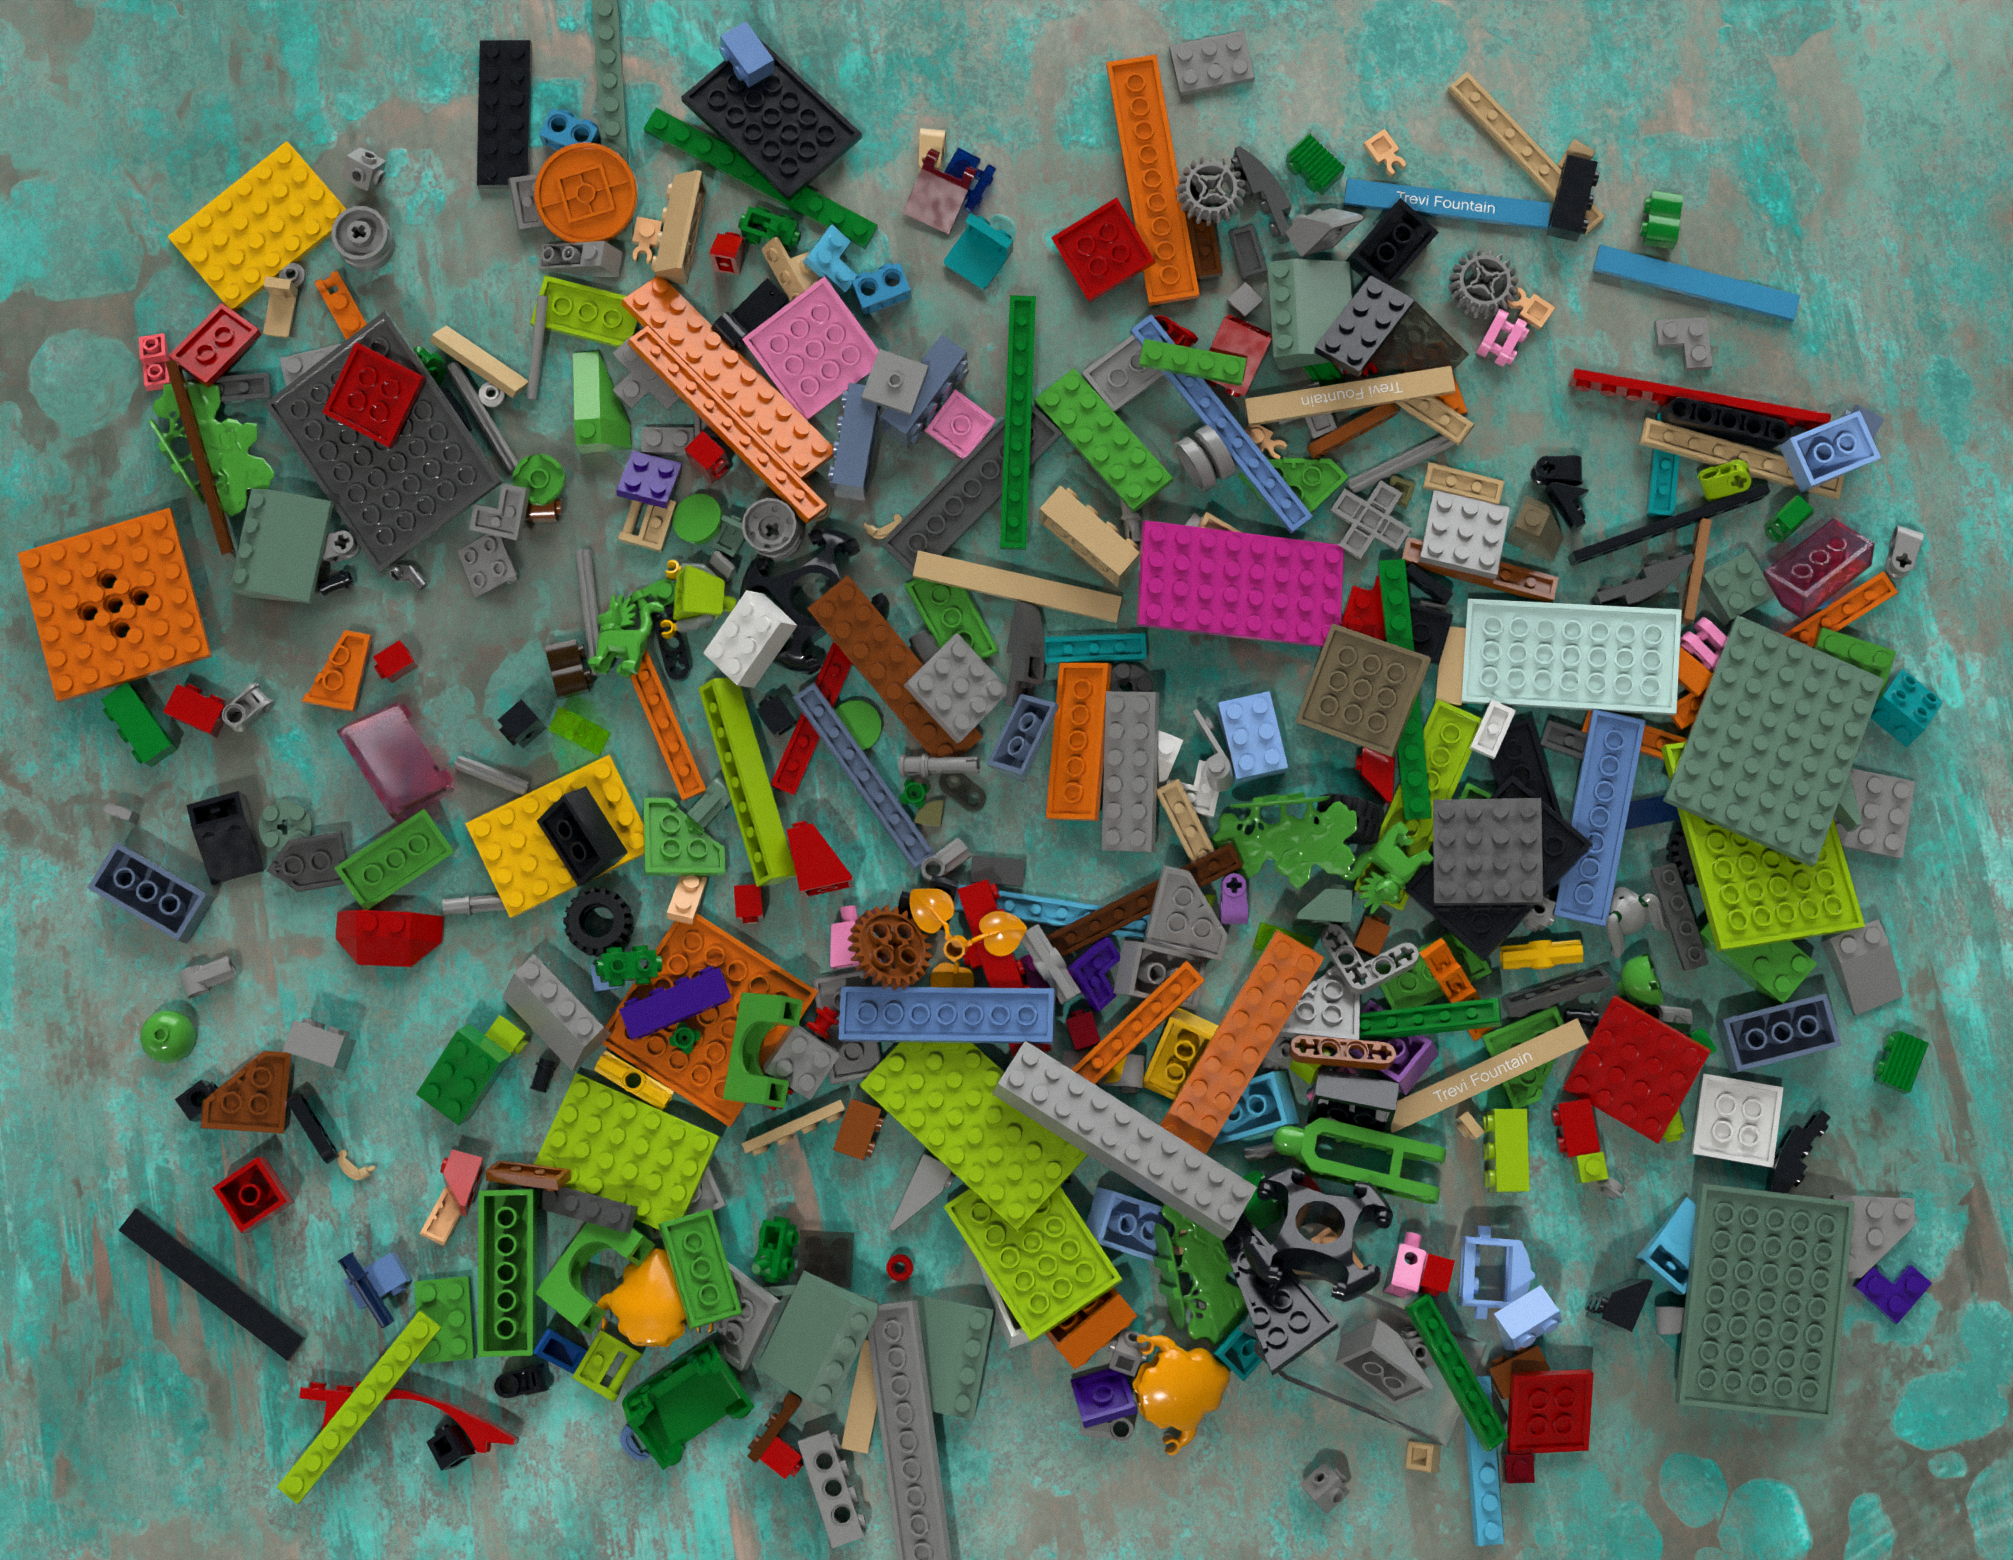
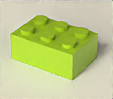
M1492 1109L1486 1111V1116L1482 1117V1129L1486 1133L1487 1144L1482 1146L1483 1160H1487V1171L1483 1172L1484 1187H1488V1193L1529 1192L1527 1109Z

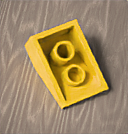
M1178 1007L1169 1018L1144 1076L1143 1087L1174 1100L1219 1025Z

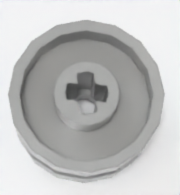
M354 206L344 210L336 218L332 226L331 238L336 250L351 268L358 271L372 272L382 268L390 261L395 251V239L387 222L376 210L367 206Z
M1204 425L1194 432V440L1185 437L1175 443V451L1184 470L1201 492L1205 493L1215 487L1216 477L1226 480L1236 473L1235 464L1229 451L1218 434L1209 425Z

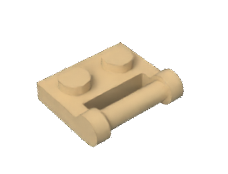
M632 500L623 531L619 532L617 540L624 544L635 545L662 553L677 503L670 500L667 509L648 504L639 535L636 536L632 535L642 502Z

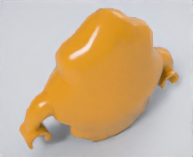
M660 1248L652 1249L640 1267L632 1262L623 1269V1283L611 1293L602 1296L597 1302V1305L603 1310L611 1309L619 1319V1332L628 1337L629 1341L636 1346L669 1347L674 1340L680 1338L685 1332L686 1318L666 1250ZM603 1317L602 1329L605 1330L608 1327V1321ZM713 1323L709 1324L708 1331L710 1334L714 1331ZM701 1327L696 1328V1330L699 1333H701Z
M1144 1334L1137 1337L1138 1343L1148 1341L1146 1347L1139 1349L1142 1354L1148 1355L1152 1353L1154 1346H1158L1160 1350H1158L1151 1362L1140 1366L1137 1376L1133 1379L1132 1385L1135 1399L1138 1403L1140 1414L1144 1416L1145 1420L1152 1422L1159 1429L1172 1426L1181 1431L1178 1438L1172 1435H1166L1162 1438L1165 1444L1173 1442L1172 1447L1166 1448L1165 1452L1169 1455H1175L1179 1452L1180 1448L1193 1440L1197 1433V1426L1204 1414L1217 1410L1221 1405L1223 1393L1229 1384L1230 1371L1226 1364L1213 1358L1209 1351L1199 1347L1185 1351L1167 1336L1154 1335L1148 1337Z

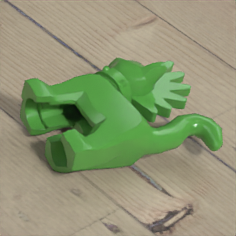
M612 594L609 610L604 614H600L597 618L598 624L601 626L597 640V652L594 657L589 658V667L597 674L607 675L614 657L623 658L622 663L617 666L616 673L621 677L630 678L633 674H638L642 657L647 649V640L653 626L651 614L653 612L663 613L665 611L663 605L659 602L646 604L640 613V628L638 630H623V628L635 626L633 620L637 616L633 612L637 606L635 604L630 606L632 602L630 597L624 601V596L621 594L618 600H616V596Z
M1401 821L1388 830L1381 841L1370 850L1363 852L1355 860L1353 869L1348 874L1339 875L1343 880L1354 881L1362 875L1369 863H1374L1385 873L1384 877L1371 872V878H1364L1368 885L1358 888L1360 891H1367L1359 896L1358 900L1369 898L1363 905V908L1365 909L1373 904L1370 914H1373L1383 901H1388L1391 904L1397 903L1400 900V890L1406 889V883L1411 880L1417 869L1421 865H1429L1434 860L1427 850L1410 858L1400 850L1402 846L1408 847L1414 842L1412 838L1407 836L1409 830Z

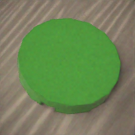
M546 454L529 455L523 458L513 472V485L530 489L528 503L533 506H545L553 503L561 496L565 488L566 476L562 466L555 458Z
M707 494L691 495L679 503L674 512L672 521L674 531L687 543H694L695 545L704 544L718 535L721 530V518L724 513L722 507L713 497Z
M853 700L841 704L835 710L863 752L878 742L882 733V722L877 710L870 704L861 700Z

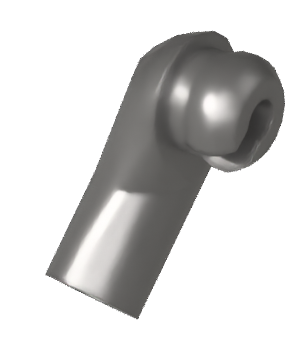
M395 565L389 570L388 574L391 580L411 582L418 592L428 586L427 581L413 565Z

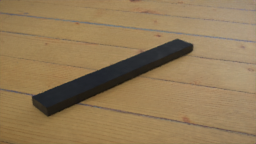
M1766 483L1572 551L1567 558L1572 566L1697 523L1702 518L1708 519L1760 501L1770 493V489Z
M138 1208L133 1210L119 1228L122 1234L286 1361H290L306 1340L299 1332Z

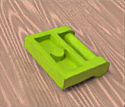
M600 1329L572 1378L615 1402L619 1396L618 1391L636 1360L639 1361L643 1353ZM621 1351L627 1356L610 1385L606 1387L601 1383Z

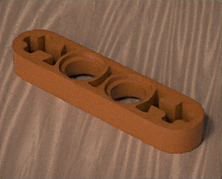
M1396 403L1380 405L1319 438L1306 449L1313 460L1319 459L1392 419L1400 410Z
M1308 1035L1296 1036L1292 1040L1289 1049L1291 1058L1299 1063L1376 1070L1390 1068L1396 1056L1393 1046L1385 1042ZM1299 1045L1304 1046L1305 1053L1300 1052ZM1314 1046H1318L1316 1050V1055L1313 1054L1315 1050L1313 1049ZM1330 1046L1335 1049L1336 1055L1326 1056L1323 1054L1322 1048ZM1359 1049L1363 1053V1057L1360 1059L1352 1058L1349 1055V1050ZM1369 1051H1371V1059H1367ZM1379 1052L1384 1053L1385 1057H1387L1386 1060L1381 1059Z

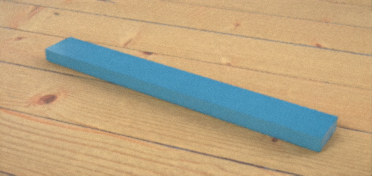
M1604 245L1598 247L1593 272L1789 322L1795 320L1800 295Z

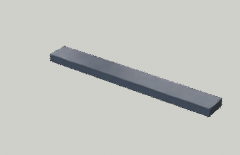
M813 683L793 697L794 702L915 871L926 858L935 855L932 848L816 684Z

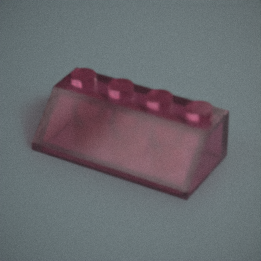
M1832 518L1767 568L1763 575L1780 605L1803 620L1872 566L1875 543Z

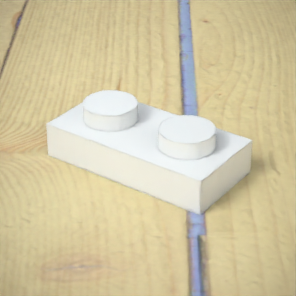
M1491 700L1469 749L1494 759L1516 710Z

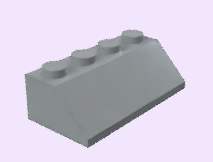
M534 954L513 974L502 997L573 1072L612 1035L596 1016Z

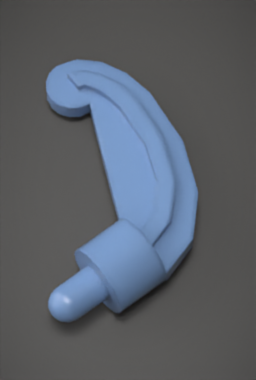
M626 1424L620 1435L622 1447L633 1459L646 1461L649 1458V1453L640 1452L631 1438L634 1430L630 1425Z

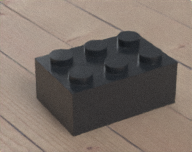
M1400 198L1345 261L1350 262V267L1365 281L1371 275L1392 287L1439 232Z

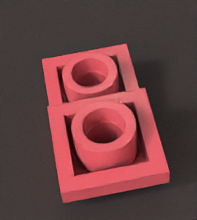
M162 333L139 337V354L143 364L144 387L147 392L161 390L164 384L171 383L165 363L170 361L166 335Z

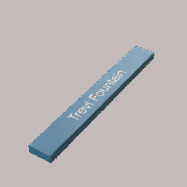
M1347 179L1344 206L1389 211L1401 198L1419 215L1547 230L1550 213V203L1355 179Z

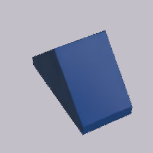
M549 1328L533 1353L574 1374L588 1350L558 1330Z

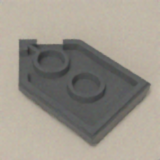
M338 831L288 840L266 871L285 882L297 892L345 884L334 869L335 866L347 859L343 832Z

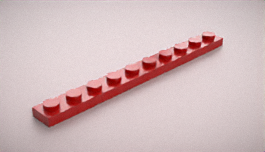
M1576 368L1571 373L1568 386L1575 387L1578 391L1588 392L1595 390L1600 391L1604 396H1615L1617 394L1626 396L1628 400L1632 401L1645 399L1650 400L1655 405H1666L1677 397H1684L1779 419L1786 422L1790 428H1795L1796 426L1805 428L1806 431L1831 422L1832 415Z

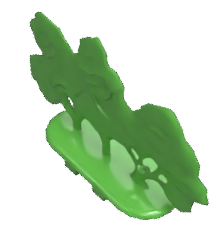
M187 380V388L214 478H218L216 487L223 511L232 517L246 508L247 489L267 490L269 488L270 480L274 477V470L264 458L248 454V448L257 441V424H240L238 420L227 418L222 423L217 422L215 415L221 403L218 385L212 384L207 388L198 381ZM164 384L163 395L154 402L153 411L157 416L169 419V432L167 434L163 433L153 419H148L161 440L157 446L172 463L170 466L185 485L189 484L200 502L205 505L206 501L198 489L201 487L200 480L194 482L184 467L188 462H194L192 452L179 459L171 446V442L176 437L187 438V435L182 434V431L185 430L184 425L178 431L176 430L179 426L175 423L180 416V411L172 384ZM175 411V417L171 418L170 413Z
M1304 792L1255 797L1252 802L1229 804L1230 808H1249L1251 813L1242 821L1234 814H1223L1219 819V830L1211 837V840L1213 841V846L1217 849L1232 842L1243 864V867L1234 872L1243 876L1245 880L1256 875L1266 859L1270 858L1275 861V870L1282 876H1288L1289 882L1298 890L1311 879V868L1314 864L1324 869L1327 874H1348L1351 870L1350 866L1354 864L1356 857L1349 846L1344 844V840L1357 830V816L1354 810L1349 811L1347 806L1340 801L1334 802L1325 812L1320 813L1313 808V802L1326 801L1330 796L1304 797ZM1306 803L1307 809L1302 819L1287 814V804ZM1279 805L1281 819L1278 823L1267 824L1260 818L1262 806ZM1313 816L1318 817V825L1314 824ZM1252 820H1254L1255 829L1250 835H1246L1245 829L1248 823L1252 825ZM1242 823L1243 827L1241 830H1238L1237 825ZM1259 823L1263 824L1264 830L1258 828Z
M1164 1204L1161 1210L1162 1214L1173 1224L1175 1231L1170 1238L1164 1225L1156 1223L1154 1227L1158 1255L1153 1256L1155 1267L1161 1269L1163 1282L1158 1283L1160 1294L1166 1296L1170 1316L1179 1330L1183 1329L1186 1323L1184 1308L1186 1306L1193 1313V1318L1188 1325L1189 1336L1195 1340L1207 1339L1213 1346H1216L1223 1341L1224 1335L1230 1333L1240 1322L1241 1317L1246 1314L1245 1302L1239 1287L1233 1286L1226 1281L1227 1273L1233 1271L1221 1239ZM1181 1230L1187 1231L1186 1235L1179 1237ZM1172 1245L1182 1247L1184 1250L1182 1263L1178 1267H1176ZM1187 1272L1192 1277L1193 1287L1188 1295L1182 1296L1178 1274ZM1196 1289H1200L1198 1295H1193ZM1192 1299H1200L1205 1302L1206 1309L1196 1308V1302L1192 1303ZM1196 1313L1203 1314V1318L1198 1319Z

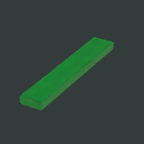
M1499 998L1360 1013L1359 1040L1371 1041L1501 1026Z
M1423 1293L1404 1308L1484 1452L1491 1451L1509 1436L1429 1293Z

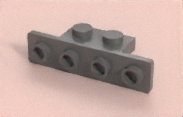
M1670 863L1651 869L1650 873L1683 971L1708 965L1709 962L1676 864Z

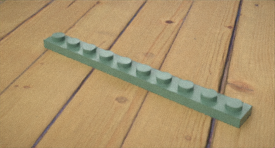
M592 0L601 145L618 153L629 165L618 0ZM633 218L620 235L608 241L609 244L632 242L634 233Z

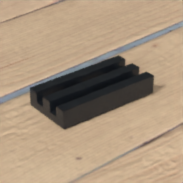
M1413 563L1407 567V581L1438 604L1446 605L1453 595L1452 592Z

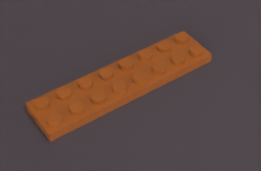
M849 575L845 576L807 608L809 613L928 755L936 758L960 757L983 738L974 727L962 741L956 743L903 686L923 664Z

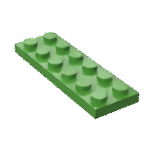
M1075 368L1034 399L1035 404L1062 432L1066 439L1133 513L1173 482V477Z

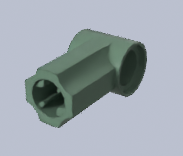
M721 775L715 778L706 788L705 795L687 813L703 829L722 810H726L732 805L725 778Z

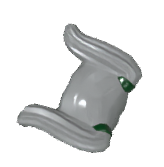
M1618 887L1614 890L1609 916L1606 919L1607 935L1612 944L1611 955L1614 958H1620L1624 952V935L1636 933L1648 922L1658 931L1668 930L1661 902L1657 896L1651 893L1640 896L1625 887Z

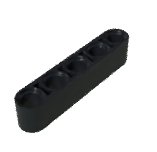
M1684 397L1673 399L1660 412L1664 423L1766 449H1773L1779 446L1791 434L1789 425L1782 420ZM1673 407L1679 411L1680 417L1674 414ZM1697 413L1703 416L1704 422L1698 419ZM1722 419L1728 422L1729 428L1723 425ZM1747 424L1752 427L1753 433L1748 431ZM1771 430L1777 434V439L1772 436Z

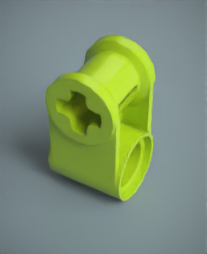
M1740 459L1706 468L1697 476L1707 501H1717L1723 497L1743 492L1751 484L1749 466L1747 462Z

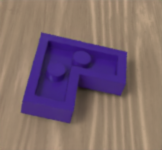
M1102 937L1068 967L1094 1012L1101 1011L1117 996L1113 993L1114 990L1105 976V973L1120 961V955L1110 937Z
M1907 1265L1893 1283L1872 1267L1855 1283L1853 1288L1890 1321L1898 1324L1932 1283L1912 1265Z

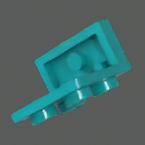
M970 213L965 220V231L945 257L944 265L979 289L985 290L1013 252V240H1011L1012 237L1002 229L996 230L991 227L990 222L980 215L976 217Z
M1901 670L1885 693L1876 701L1870 718L1905 747H1908L1925 731L1941 707L1942 701L1935 693L1918 682L1915 677Z

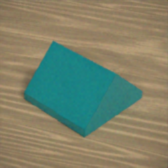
M1249 1313L1240 1320L1236 1327L1212 1352L1243 1382L1265 1358Z

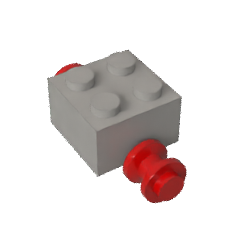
M824 1006L823 1009L817 1007L815 1010L818 1014L815 1022H807L806 1026L812 1030L811 1033L801 1026H789L763 1065L764 1071L773 1076L772 1078L789 1081L788 1095H792L795 1090L811 1100L840 1056L837 1049L820 1039L823 1037L828 1040L830 1038L828 1030L831 1025L839 1024L837 1019L838 1013L828 1006ZM766 1106L773 1111H775L778 1108Z

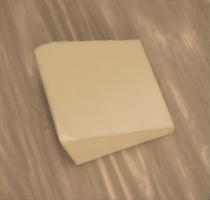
M1573 139L1557 166L1562 168L1567 155L1591 160L1595 151Z
M1408 1441L1405 1469L1438 1473L1441 1446Z

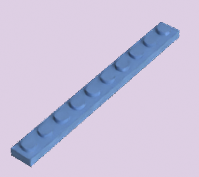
M1152 314L1130 331L1141 347L1144 339L1176 345ZM1161 371L1204 425H1209L1218 434L1229 451L1233 462L1291 534L1312 519L1311 513L1204 379Z

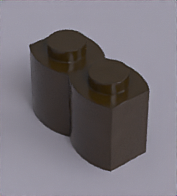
M576 639L545 646L558 699L561 700L589 693L588 685H592L593 681L590 670H584L582 660H586L587 657L583 644L578 645Z

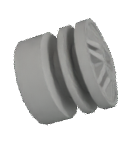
M773 498L758 500L747 509L743 516L742 530L744 538L759 556H764L766 560L781 561L788 559L797 552L802 543L803 530L800 521L786 503ZM772 529L778 530L779 535H771L770 531Z

